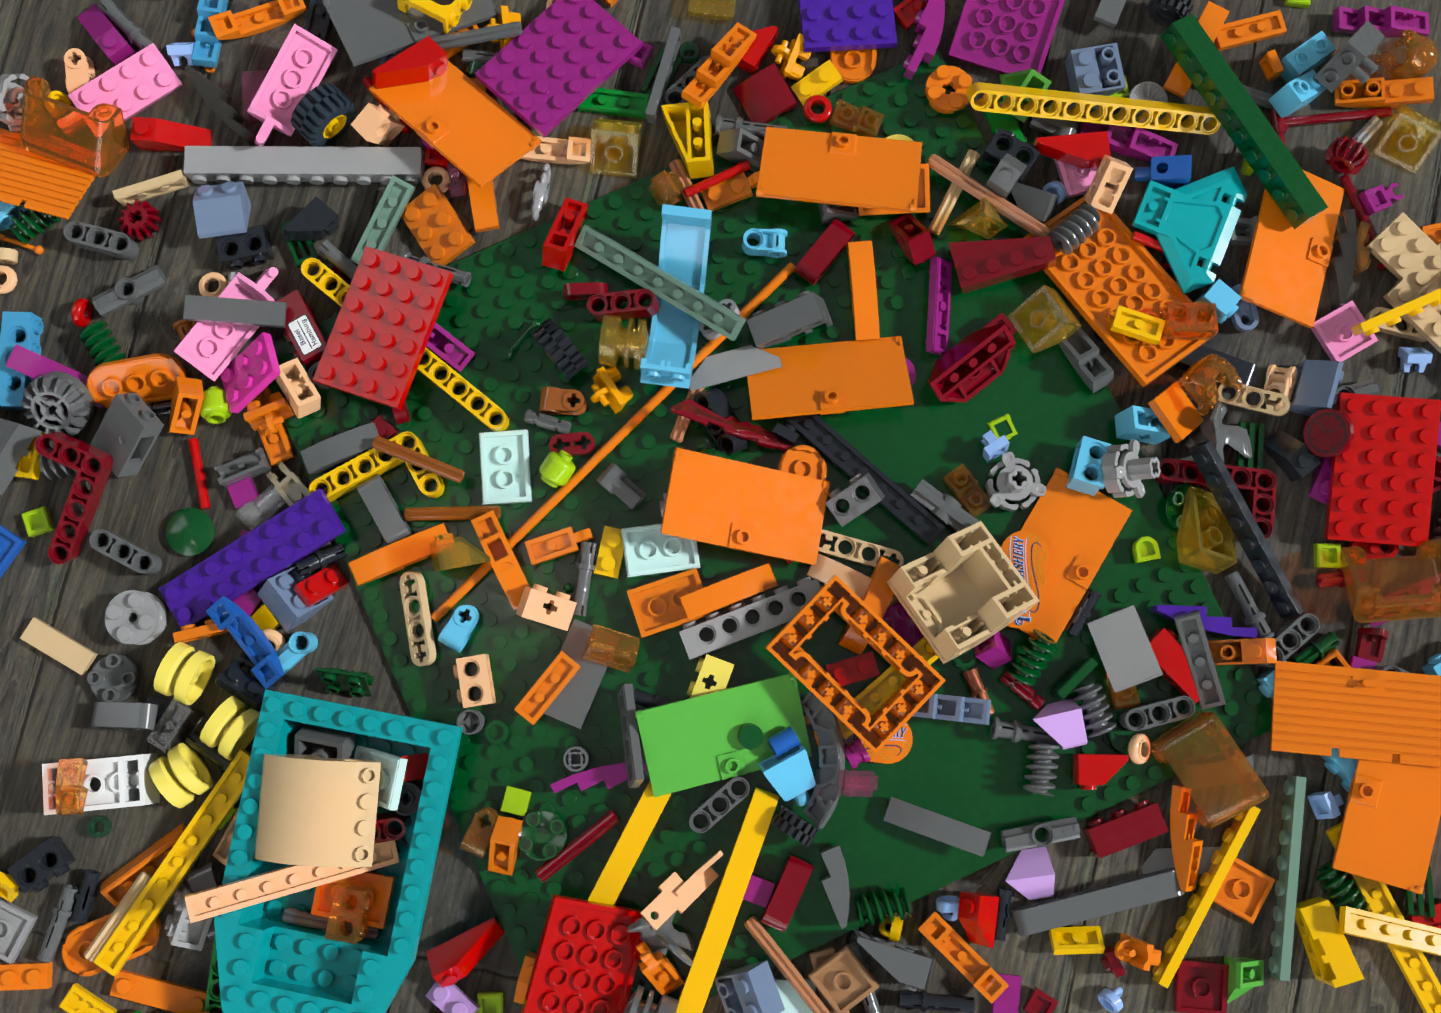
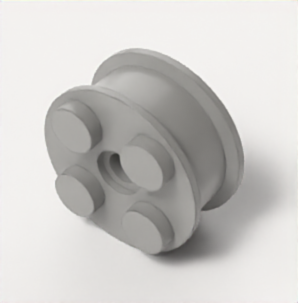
M128 590L119 593L110 601L105 612L107 631L115 640L124 644L144 645L151 643L162 634L167 623V611L164 603L156 595L149 592Z

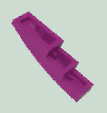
M1338 6L1333 9V32L1354 35L1368 21L1385 37H1426L1430 35L1429 13L1397 6H1389L1386 9L1364 6L1359 10Z
M1081 122L1077 133L1108 131L1110 151L1150 162L1152 157L1175 156L1178 144L1137 127L1132 129L1127 126Z
M17 344L5 366L34 379L46 372L59 371L76 377L85 386L88 380V376ZM93 401L94 406L101 408L103 410L105 409V405H102L100 403L97 404L95 401Z
M642 761L643 771L647 770L646 761ZM626 762L603 765L578 772L554 782L550 786L554 794L575 783L583 791L604 780L607 788L610 789L627 780Z

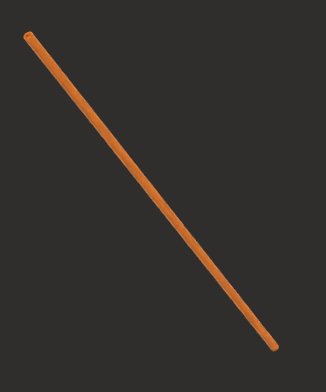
M789 262L739 311V315L746 319L794 272L795 265ZM721 335L717 339L710 340L695 355L693 370L727 337ZM663 386L569 479L566 485L561 486L508 539L511 548L529 533L676 387ZM488 559L430 615L436 623L492 569Z

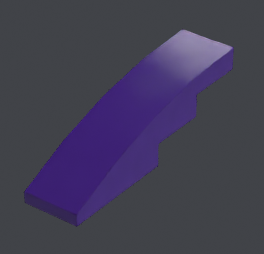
M1150 606L1151 612L1175 623L1173 616L1199 610L1205 633L1233 638H1257V628L1232 627V617L1207 616V606Z

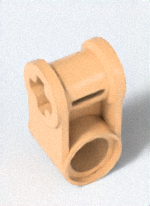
M69 49L64 55L66 88L70 94L95 79V65L80 49Z
M1270 364L1266 373L1264 390L1283 394L1290 402L1297 381V367L1282 368L1276 367L1275 364ZM1265 395V404L1274 406V411L1278 412L1280 408H1285L1282 399H1279L1277 402H1271L1268 400L1270 395Z

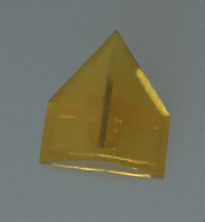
M983 198L947 224L972 231L986 239H990L1007 227L1004 219L986 198Z

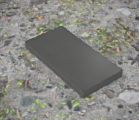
M574 619L561 651L582 667L544 714L582 729L620 640L619 637Z

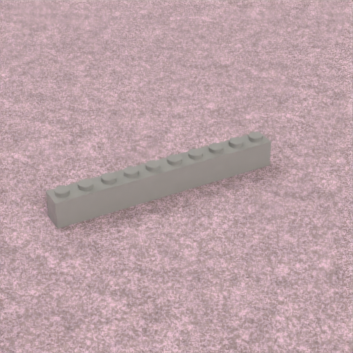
M185 146L183 173L196 184H206L207 181H215L219 184L229 181H243L244 184L248 185L254 182H263L269 185L277 184V182H286L292 185H298L300 182H310L314 185H322L324 182H333L337 185H346L347 182H356L360 185L380 182L383 185H388L392 175L411 185H417L418 182L422 183L425 172V153L421 147Z

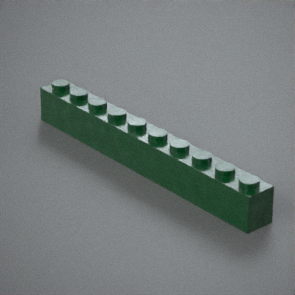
M1193 13L1173 22L1160 36L1294 230L1326 210L1328 206Z

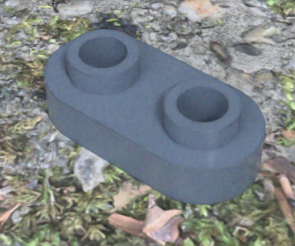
M1242 284L1235 285L1231 289L1239 295ZM1238 301L1236 305L1239 308L1231 316L1233 326L1240 332H1249L1259 323L1257 307L1250 302ZM1241 317L1247 320V324L1241 322Z

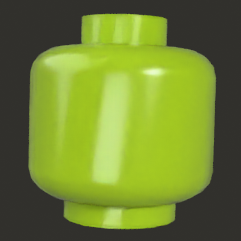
M213 386L204 391L200 415L207 422L220 424L232 415V412L229 411L226 391L221 387Z
M560 450L559 453L549 452L539 468L541 479L555 488L558 485H566L576 469L571 461L573 457L563 450Z

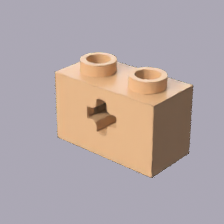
M295 358L279 365L281 374L275 380L297 418L300 419L320 410L321 396L299 359Z
M534 584L533 588L525 586L516 614L568 631L577 604L570 600L571 595L559 591L556 592V595L547 593V587ZM544 603L551 604L550 609L543 608Z

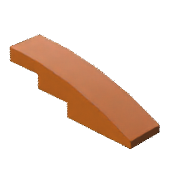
M1208 1L1198 22L1214 43L1230 11ZM1177 60L1163 89L1184 98L1192 82Z
M737 22L712 48L710 57L699 67L696 77L685 87L681 97L702 109L743 58L756 39L757 34Z
M467 177L476 233L500 229L494 181L491 180L484 187L479 188Z
M872 240L848 242L849 278L855 340L880 339Z
M444 523L373 551L349 562L348 565L357 586L402 570L405 566L427 559L430 555L451 548L453 544Z
M768 563L694 591L679 599L688 621H691L778 586Z
M1181 784L1172 786L1170 838L1180 890L1188 892L1196 890L1203 840L1194 838L1197 813L1188 811L1192 788H1187Z

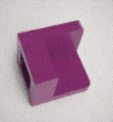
M997 632L974 647L975 657L992 669L1013 660L1010 640L1001 632Z

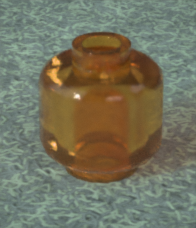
M664 170L650 180L649 191L659 205L662 206L667 203L668 205H674L682 200L679 195L683 193L684 187L674 172L667 173Z

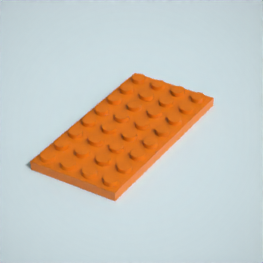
M1085 196L1044 223V225L1049 227L1052 232L1055 227L1059 226L1081 204H1088L1084 200ZM1096 209L1100 215V221L1098 222L1099 230L1093 232L1090 238H1086V241L1080 244L1077 249H1073L1070 255L1063 254L1053 246L1056 266L1044 269V271L1144 388L1214 337L1218 331L1186 294L1183 295L1181 288L1142 244L1131 240L1133 233L1114 211L1110 214ZM1030 233L1024 238H1032L1036 236ZM1118 305L1165 320L1160 342L1154 345L1111 331V324Z

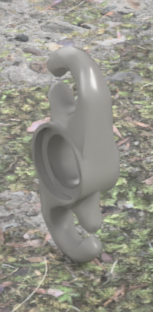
M548 163L543 165L544 171L541 174L540 181H536L533 191L532 218L534 221L539 220V212L542 210V205L546 204L549 196L551 169Z

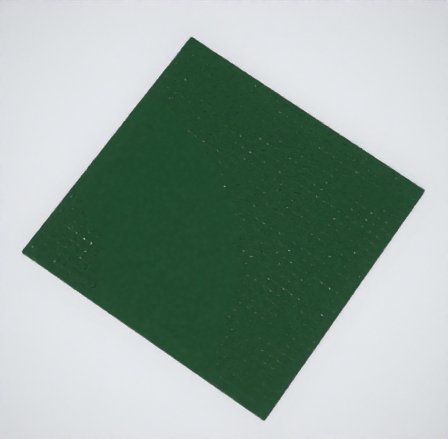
M937 49L930 64L921 60L912 80L903 77L906 68L902 67L904 64L902 63L826 97L832 105V113L829 119L823 123L815 124L810 122L805 117L803 108L767 123L786 125L787 129L825 133H849L875 138H886L896 134L905 135L915 142H922L921 164H926L932 154H936L958 169L968 150L972 149L978 152L980 156L970 177L984 186L996 169L981 159L987 144L967 106L962 110L954 111L952 114H943L934 110L929 104L927 95H925L927 80L930 74L937 70L939 66L946 65L940 51ZM948 85L943 87L944 89H946V94L949 95L950 92L955 93V90L952 86ZM819 104L811 107L812 112L815 114H821L825 110ZM718 145L713 147L714 175L738 164L717 155ZM750 166L751 169L744 172L746 178L760 171V167ZM670 167L587 203L588 209L581 230L584 225H589L649 262L659 266L662 206L666 204L688 207ZM929 168L930 212L910 213L927 229L952 183L931 168ZM709 177L693 178L690 180L694 185ZM757 187L751 189L753 196L713 211L704 294L718 303L724 299H731L736 303L740 311L789 262L793 263L796 267L831 224L822 225L818 203L756 197ZM965 190L961 191L941 233L935 235L930 232L936 255L931 258L939 257L952 263L948 351L972 332L983 329L1001 313L1018 330L1012 335L1016 344L1011 350L1010 358L1003 374L967 402H941L928 383L935 361L941 357L926 352L931 258L923 263L914 265L904 255L888 223L905 214L858 216V218L853 220L841 221L856 233L851 242L872 240L880 338L902 337L905 358L911 361L916 370V379L911 387L914 405L817 415L909 496L920 481L924 479L942 494L946 493L956 499L961 504L962 509L970 513L978 521H982L1001 547L1008 536L1021 530L1040 497H1036L1023 510L1019 506L1028 500L1029 495L1020 501L1005 499L1009 504H1018V509L1014 512L1003 510L999 506L995 508L989 502L990 498L987 494L985 483L989 479H993V488L998 492L996 480L1003 469L997 470L992 478L988 476V472L998 462L1002 461V454L989 463L982 456L985 447L981 442L983 440L982 435L990 431L987 423L1009 414L1018 434L1008 440L1010 443L1008 451L1005 453L1012 452L1015 458L1029 461L1030 466L1027 470L1037 469L1040 483L1047 486L1056 468L1068 474L1070 473L1075 448L1082 436L1111 445L1130 443V440L1119 439L1116 436L1115 415L1120 413L1121 410L1109 386L1107 385L1093 393L1075 371L1051 332V329L1071 317L1074 319L1060 289L1044 270L965 294L962 293L948 243L1024 238L1030 232ZM701 192L697 193L704 209L708 210ZM1010 192L1006 200L1018 207ZM556 217L448 265L449 267L471 273V281L468 287L455 283L450 284L436 320L438 325L475 353L461 372L426 346L427 349L505 412L509 418V426L505 431L528 430L532 502L498 505L501 508V518L498 521L507 540L561 487L558 485L555 488L545 483L541 479L539 470L542 462L548 453L551 452L549 449L551 438L561 433L558 430L554 432L539 427L536 423L532 425L524 421V416L528 409L537 411L540 414L542 387L578 390L587 401V409L581 415H549L559 418V421L565 420L570 422L571 430L569 433L588 432L595 440V449L592 453L574 456L571 460L576 468L573 473L574 475L664 386L640 383L641 358H645L652 316L599 322L587 309L588 300H580L582 307L559 313V310L563 309L566 305L576 303V300H566L563 298V285L567 283L602 282L608 284V293L645 288L577 247L574 248L565 272L543 266V244ZM751 228H778L786 230L788 232V236L785 237L787 256L772 258L768 256L747 255L742 250L744 233ZM754 238L747 240L751 246L759 244L758 240ZM848 245L813 286L796 272H793L746 318L736 340L732 341L726 338L708 356L748 345L756 347L747 320L753 318L752 315L760 310H766L767 312L774 309V305L784 300L790 302L797 299L796 295L804 291L814 292L825 300L833 325L826 327L825 323L812 328V333L806 335L805 332L791 337L789 341L769 348L855 340ZM652 299L645 300L642 306L646 307L650 305ZM628 302L621 303L619 309L626 308ZM605 304L599 305L596 308V312L603 310ZM338 314L318 323L327 341ZM550 317L570 339L572 344L575 345L588 365L568 380L539 347L531 333L513 351L512 358L506 359L503 356V351L510 349L531 326L532 320L537 319L541 324ZM700 330L696 354L710 341L705 339ZM285 338L273 343L279 365L295 359L293 352L296 349L293 344L289 345ZM422 356L419 365L426 364L429 356ZM702 362L692 371V376L699 368V366L702 364ZM303 363L302 366L308 375L309 368ZM604 367L605 370L616 367L621 374L620 381L615 383L618 390L627 385L634 394L632 399L616 414L610 405L604 407L600 401L593 403L590 399L595 394L591 388L595 384L592 378L597 374V369ZM418 370L406 397L410 422L398 425L392 407L334 388L321 389L315 384L313 385L321 396L320 410L300 419L297 418L296 414L284 419V423L310 483L343 464H338L321 474H308L300 451L340 433L371 423L382 414L399 432L398 434L402 432L415 434L421 440L431 458L465 472L461 483L440 476L445 489L438 498H429L419 490L405 462L380 475L403 517L405 508L484 506L482 501L479 433L494 431L484 425ZM439 371L436 376L437 380L444 379L447 376V371ZM747 376L708 386L704 389V391L712 388L720 389L740 422H749L751 425L760 426L763 430L772 433L777 423L783 425L786 422L783 417L752 420ZM274 379L268 385L271 390V393L273 394L276 392H280L282 396L286 399L279 385ZM465 385L457 386L455 394H463L466 388ZM690 386L689 389L676 387L512 548L531 588H533L534 584L547 587V593L556 595L557 591L562 592L565 583H571L573 589L566 594L571 595L570 600L573 601L578 569L575 567L576 563H579L581 543H577L579 551L533 566L525 541L568 527H572L574 533L590 528L594 539L586 542L597 544L593 563L596 566L604 526L622 529L662 524L663 518L659 501L664 500L663 494L668 492L675 448L678 447L697 452L698 444L705 443L704 446L708 450L712 449V443H714L705 425L691 420L681 443L670 439L671 432L679 416L671 412L670 409L671 407L675 410L682 409L683 405L677 404L685 401ZM575 398L574 402H570L572 407H575L576 403H580L577 398ZM475 401L473 409L480 410L484 406V401ZM495 415L491 419V424H500L503 418L502 415ZM1007 420L994 425L999 437L1012 433ZM744 428L745 431H752L754 433L759 434L756 430H747ZM795 431L799 436L794 446L790 445L791 448L798 445H807L815 448L824 459L827 467L826 481L830 482L828 494L838 487L844 490L850 486L848 481L851 478L799 432ZM584 437L582 442L574 443V446L580 445L585 450L587 445L591 444V441H587ZM408 439L404 446L411 449L414 446V439ZM559 440L558 445H555L554 448H557L560 452L564 447H569L571 444H563L562 440ZM749 440V445L746 449L729 455V457L734 461L778 470L779 460L785 451L756 444L755 441ZM1139 450V458H1144L1141 450ZM1090 453L1093 458L1097 459L1094 454ZM383 454V461H389L392 458L391 455ZM366 462L362 465V473L370 471L371 463ZM612 462L628 475V479L646 494L643 501L634 510H631L616 495L610 494L596 481ZM415 466L416 471L423 470L422 468ZM346 473L341 476V485L349 481V474ZM1085 474L1087 479L1092 480L1089 475ZM1016 477V478H1013L1012 481H1016V482H1017V485H1019V481H1017V477ZM1155 478L1141 480L1145 488V494L1142 498H1137L1135 494L1129 497L1114 498L1113 493H1108L1106 487L1099 490L1102 494L1131 509L1132 512L1088 587L1102 595L1091 613L1093 615L1090 620L1087 619L1078 638L1063 630L1056 643L1057 653H1051L1052 660L1049 662L1045 661L1047 667L1041 670L1042 674L1040 677H1035V685H1028L1035 691V695L1038 694L1045 700L1041 708L1038 710L1033 709L1028 704V701H1024L1010 689L1011 686H1006L1001 681V677L1008 671L1007 669L1015 670L1011 664L1012 660L995 669L990 668L978 658L969 668H959L954 665L952 660L945 664L942 663L940 658L935 660L931 666L946 681L934 694L973 698L969 696L971 692L962 673L978 668L985 688H988L986 692L994 709V713L990 715L989 725L912 716L907 721L913 736L912 747L902 760L892 764L869 761L861 762L857 768L852 769L845 758L841 796L830 819L823 829H819L809 847L790 837L770 822L752 874L775 883V888L790 855L814 865L813 870L784 933L760 922L765 907L744 899L742 900L715 977L745 965L768 961L770 969L777 967L744 925L746 920L752 916L757 918L787 958L791 960L860 927L856 899L859 901L861 893H864L867 900H869L870 892H874L877 898H879L880 890H884L889 897L890 889L893 888L898 895L900 887H904L909 903L1017 852H1005L1001 840V830L1075 816L1077 822H1080L1183 773L1182 761L1185 758L1226 752L1271 731L1272 710L1265 696L1259 690V684L1249 664L1215 666L1226 702L1225 705L1201 710L1198 701L1195 703L1194 714L1189 718L1141 731H1133V735L1140 733L1148 737L1151 746L1148 760L1143 764H1135L1129 757V760L1105 785H1096V790H1082L1081 785L1073 784V754H1121L1110 745L1106 733L1087 738L1088 742L1086 745L1064 750L1061 746L1060 749L1053 750L1054 753L1060 755L1059 759L1052 760L1053 763L1058 765V768L1050 770V772L1057 775L1056 779L1049 780L1056 787L1047 792L1054 796L1031 793L1023 788V785L1031 783L1024 778V775L1032 774V771L1025 768L1026 765L1033 764V761L1029 760L1027 755L1035 754L1034 751L1028 748V745L1036 744V742L1020 740L1015 743L1011 739L999 737L991 739L990 737L993 717H999L1000 720L1009 722L1019 720L1022 722V725L1040 727L1033 719L1047 704L1068 699L1073 700L1078 696V692H1070L1064 699H1058L1052 692L1085 658H1093L1098 665L1076 687L1090 683L1102 685V689L1097 693L1106 695V698L1101 703L1109 704V708L1104 712L1113 714V717L1107 721L1116 723V727L1113 729L1125 730L1119 723V716L1127 708L1172 696H1181L1162 675L1115 693L1087 625L1089 622L1134 605L1148 638L1157 629H1170L1178 636V642L1182 646L1176 624L1151 612L1150 606H1207V616L1225 617L1182 531L1176 530L1168 522L1165 512L1166 499ZM434 480L430 481L426 486L427 491H434L437 487V482ZM327 485L320 487L326 494L328 491ZM860 486L858 487V492L861 496H869ZM356 488L330 502L346 529V532L336 537L335 541L344 548L340 552L346 553V557L343 559L411 716L457 726L456 722L459 714L465 710L473 709L483 714L485 726L492 720H502L509 726L510 734L508 739L504 743L497 745L491 744L485 739V726L476 734L467 735L462 733L448 802L518 964L522 968L527 953L529 951L537 953L553 894L588 900L650 782L647 769L643 771L644 780L638 788H629L627 779L608 789L603 780L583 791L575 783L555 794L550 784L595 767L625 762L617 695L624 684H633V692L638 688L656 696L660 694L661 698L673 702L691 697L686 694L691 681L696 682L699 676V672L695 670L700 657L689 660L679 633L683 630V625L642 638L627 594L628 590L688 570L627 578L625 558L623 556L618 579L597 575L592 571L586 616L573 615L568 631L546 624H539L537 621L517 615V609L513 610L492 568L437 623L431 618L436 659L429 666H417L413 663L410 654L400 591L401 576L405 572H419L423 575L431 615L488 559L471 520L406 521L412 532L411 535L444 523L453 546L430 555L427 559L405 566L402 570L357 586L348 563L388 544ZM839 499V507L843 510H849V502L845 499ZM877 503L843 527H841L826 505L822 530L899 551L904 559L902 566L934 552L948 536L956 533L954 529L947 525L928 546L880 503ZM821 535L819 547L822 548L824 544L831 545L829 550L834 552V544L837 538L833 537V541L830 542L825 540V535ZM1148 536L1153 538L1158 544L1161 558L1135 563L1132 553L1133 543L1141 537ZM697 541L700 568L697 571L703 588L769 563L778 586L742 600L745 606L752 604V598L763 594L768 598L775 595L774 590L786 585L789 589L798 586L797 581L809 577L807 576L811 567L809 564L793 562L788 565L785 559ZM842 541L839 543L838 549L842 554H849L852 546L848 541ZM869 547L864 548L862 551L863 559L872 561L875 558V551ZM880 550L881 557L884 554V551ZM818 552L868 577H871L875 569ZM892 554L889 558L884 557L896 564H898L899 562L895 559L894 554ZM414 579L410 581V586L415 584ZM417 592L411 593V596H417ZM795 593L792 595L791 601L795 606H802L805 603V598L801 593ZM417 600L412 604V609L415 613L420 609V604ZM771 602L768 610L773 615H779L782 612V606L778 602ZM544 603L543 608L546 609V608H548L551 604H549V603H548V604ZM472 605L478 609L480 618L471 632L466 645L458 653L439 642L438 637L459 606ZM731 605L711 613L719 612L720 616L729 613L728 608ZM470 610L468 612H462V615L464 616L463 621L472 619V617L469 616ZM754 610L748 611L745 615L746 621L750 624H756L760 618L759 614ZM835 611L830 614L827 621H824L812 633V637L800 646L825 671H827L825 665L859 655L838 645L848 623ZM704 617L695 621L698 625L700 623L706 622V618ZM574 619L619 637L620 640L582 729L546 714H543L536 724L532 725L514 710L559 655ZM727 619L723 622L722 628L725 632L732 633L736 630L737 625L734 620ZM787 623L707 653V655L734 664L726 689L790 672L765 648ZM418 624L416 634L418 637H422L424 629L421 624ZM1006 626L999 632L1009 638L1013 661L1020 663L1021 660L1016 654H1026L1022 646L1027 645L1031 647V643L1027 640L1031 636L1019 629ZM704 628L700 631L699 637L702 641L709 642L713 639L714 633L711 629ZM1205 633L1207 641L1236 639ZM867 644L860 655L873 651L881 675L891 665L870 644ZM426 652L421 653L422 658L426 657ZM489 654L496 703L463 708V704H459L457 698V689H460L459 679L456 680L454 677L453 665H456V659ZM474 662L469 663L466 667V672L469 676H474L478 671V667ZM710 674L708 678H703L702 682L706 684V689L716 686L717 682L713 680L714 675ZM880 675L842 687L855 698ZM796 678L801 701L809 689ZM478 687L471 689V699L474 701L480 699L481 690ZM1181 700L1176 705V709L1180 714L1185 709V705ZM1075 702L1078 706L1082 705V702ZM635 704L636 711L647 709L646 707ZM1155 707L1152 711L1154 719L1158 720L1161 717V710L1158 707ZM1134 713L1130 714L1128 718L1129 724L1131 726L1137 724L1138 718ZM1084 721L1085 726L1089 724V721ZM806 724L812 756L808 757L815 779L816 769L821 768L819 767L818 744L814 738L812 725ZM1086 730L1087 737L1093 733L1092 730ZM639 733L642 761H646ZM582 746L589 752L590 762L581 771H570L564 765V754L571 747ZM761 770L741 775L749 783V794L704 833H697L691 829L689 824L690 816L696 808L731 778L673 792L614 903L615 906L644 910L661 893L658 887L672 873L676 872L685 882L702 864L721 850L723 855L711 865L719 876L683 913L680 914L676 910L672 921L674 929L682 933H689L692 936L694 946L692 951L680 947L692 961L755 787L779 795ZM735 781L731 786V790L735 794H742L746 788L742 781ZM507 786L532 791L526 816L537 810H548L556 813L563 820L567 830L565 846L610 810H613L619 817V823L545 882H542L537 877L535 871L548 860L537 861L531 859L520 848L518 849L512 876L488 871L490 838L498 815L521 821L524 819V816L501 811ZM815 786L807 790L810 798L813 794ZM779 795L773 817L780 806L783 805L814 825L803 812L806 805L797 806L794 798L785 802ZM717 797L713 800L712 806L715 810L722 811L726 808L727 802L724 798ZM891 797L991 832L984 857L883 821ZM697 814L693 819L697 827H704L708 823L707 817L703 814ZM1038 828L1035 832L1036 840L1044 839L1046 835L1044 828ZM836 843L839 844L843 854L849 879V914L847 926L841 929L820 880V878L829 875L819 851ZM651 912V918L654 920L655 912ZM865 919V924L869 923V920ZM667 948L665 957L679 972L685 983L691 966L684 963ZM639 957L629 998L637 990L638 985L644 987L641 999L646 1000L651 989L654 991L652 1003L657 1005L662 995L642 973L639 966L642 960ZM713 981L707 1000L719 994L715 981ZM684 984L667 994V996L679 1000Z

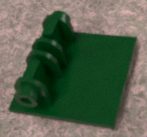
M333 667L329 669L315 668L323 690L328 693H348L356 698L372 696L369 685H373L374 676H370V673L359 671L356 673L353 670L350 673L347 669L343 671V669Z

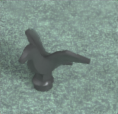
M1220 401L1208 403L1207 408L1212 411L1203 418L1204 422L1199 425V432L1194 436L1188 437L1184 444L1190 449L1194 445L1211 440L1223 462L1224 444L1230 445L1247 459L1251 458L1252 447L1247 430L1239 426L1222 424V419L1228 411L1225 404Z
M676 911L656 931L644 917L628 926L630 933L640 932L641 941H645L653 954L661 950L666 955L668 948L689 966L692 965V960L680 948L683 947L692 951L694 947L692 936L689 933H682L673 928L672 921ZM655 913L654 920H657L658 916Z

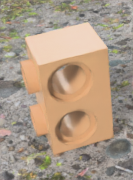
M368 103L351 123L366 141L389 147L405 127L393 111L386 109L381 104L376 106Z
M1104 155L1084 200L1094 208L1112 214L1133 168L1124 161Z
M489 654L456 659V665H453L455 679H459L460 689H457L459 704H463V708H471L496 703ZM471 662H474L478 667V671L474 676H469L466 672V667ZM473 687H478L481 690V697L477 701L472 700L470 697V691Z

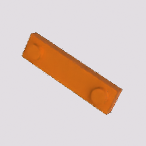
M123 969L115 976L110 996L175 1013L204 1012L207 991Z

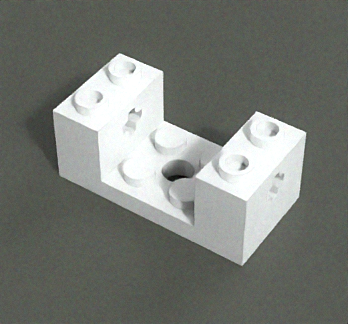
M158 753L42 764L44 815L160 803V792L153 783L149 773V765L158 759ZM94 777L98 778L101 782V787L97 792L93 791L90 787V782Z

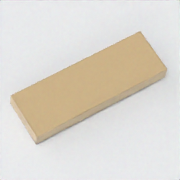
M178 170L113 190L112 192L114 199L123 206H126V203L134 204L135 199L144 201L189 187L191 182L182 170Z
M36 617L32 618L20 637L23 641L80 675L87 673L98 655Z

